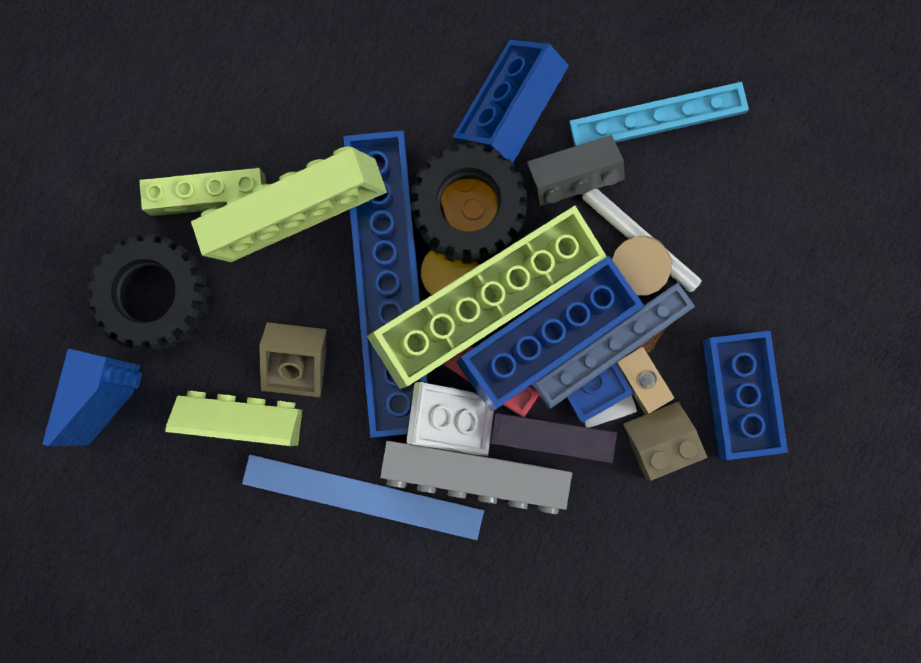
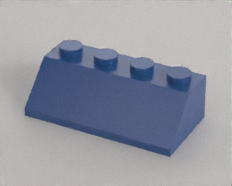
M509 40L454 133L453 138L462 144L466 143L469 148H475V144L484 145V150L489 152L494 148L501 152L502 159L506 160L509 158L513 163L569 65L550 44Z

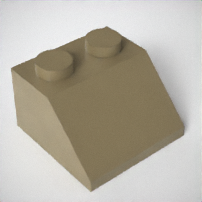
M267 322L259 346L261 391L320 397L326 358L327 329Z
M679 402L623 423L645 480H654L707 458L698 433Z

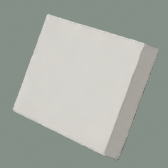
M415 382L406 444L488 456L494 411L490 412L478 393Z

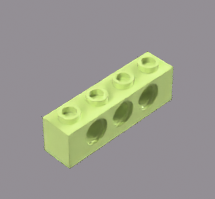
M260 168L140 180L142 210L150 216L206 211L213 208L219 209L227 205V201L234 197H245L253 193L254 188L266 184V177Z

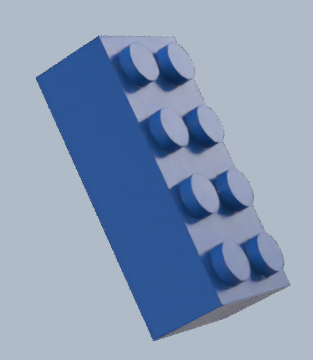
M771 331L712 337L703 340L719 460L788 453Z

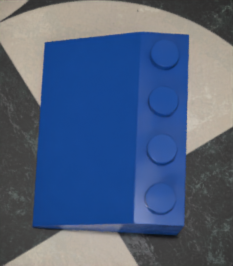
M68 348L42 445H89L132 396L134 389L139 387L142 373L139 371L140 365Z

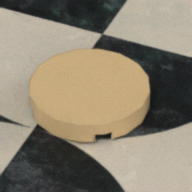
M635 236L624 241L616 249L612 259L636 295H650L659 291L667 283L672 271V259L669 252L659 240L649 236Z

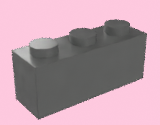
M612 135L527 161L529 180L540 206L556 203L562 199L585 194L591 190L606 185H614L619 181L625 180L624 160Z

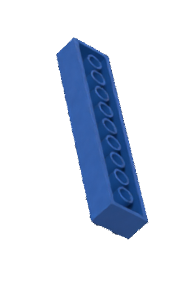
M404 130L343 136L344 147H353L376 160L387 191L383 195L350 209L370 438L406 435L409 428L415 382L428 383L427 374L411 385L400 389L367 338L369 334L420 303Z

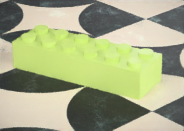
M342 147L334 151V156L325 160L311 161L306 165L307 168L299 172L283 174L279 177L280 181L271 185L263 184L253 189V193L245 197H234L227 201V205L219 209L213 208L202 212L200 218L191 221L202 256L233 262L387 193L376 160L353 147Z

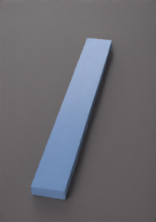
M249 455L242 483L260 489L474 540L478 539L484 514L482 509L256 455Z

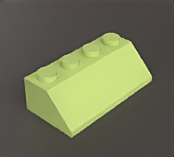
M188 391L187 396H177L165 431L298 446L302 410L295 409V403L277 401V407L266 406L265 399L247 397V403L235 402L236 396L217 394V400L205 399L206 393Z

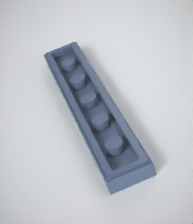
M676 283L531 385L548 409H551L695 306L679 283Z

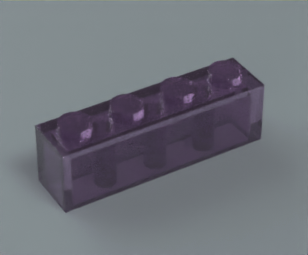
M495 413L490 443L613 463L617 433Z

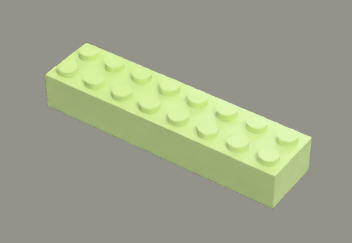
M573 206L369 334L367 338L400 389L407 387L596 265L607 256L576 206Z

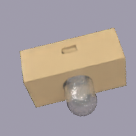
M643 346L616 362L634 392L633 396L644 414H649L674 399V396Z

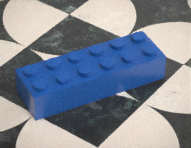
M608 256L467 352L456 363L490 412H492L644 305L610 256Z

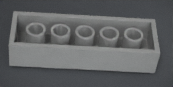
M387 441L380 478L387 479L386 485L405 488L407 483L418 484V491L435 493L436 488L447 489L448 496L466 498V494L470 493L478 495V501L496 504L497 498L508 500V504L511 507L527 509L529 503L538 505V510L541 512L558 514L559 509H567L572 472Z

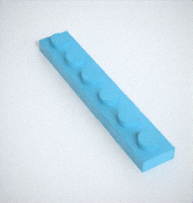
M739 82L570 120L569 127L574 147L610 135L613 136L616 143L744 114L749 111L743 84Z

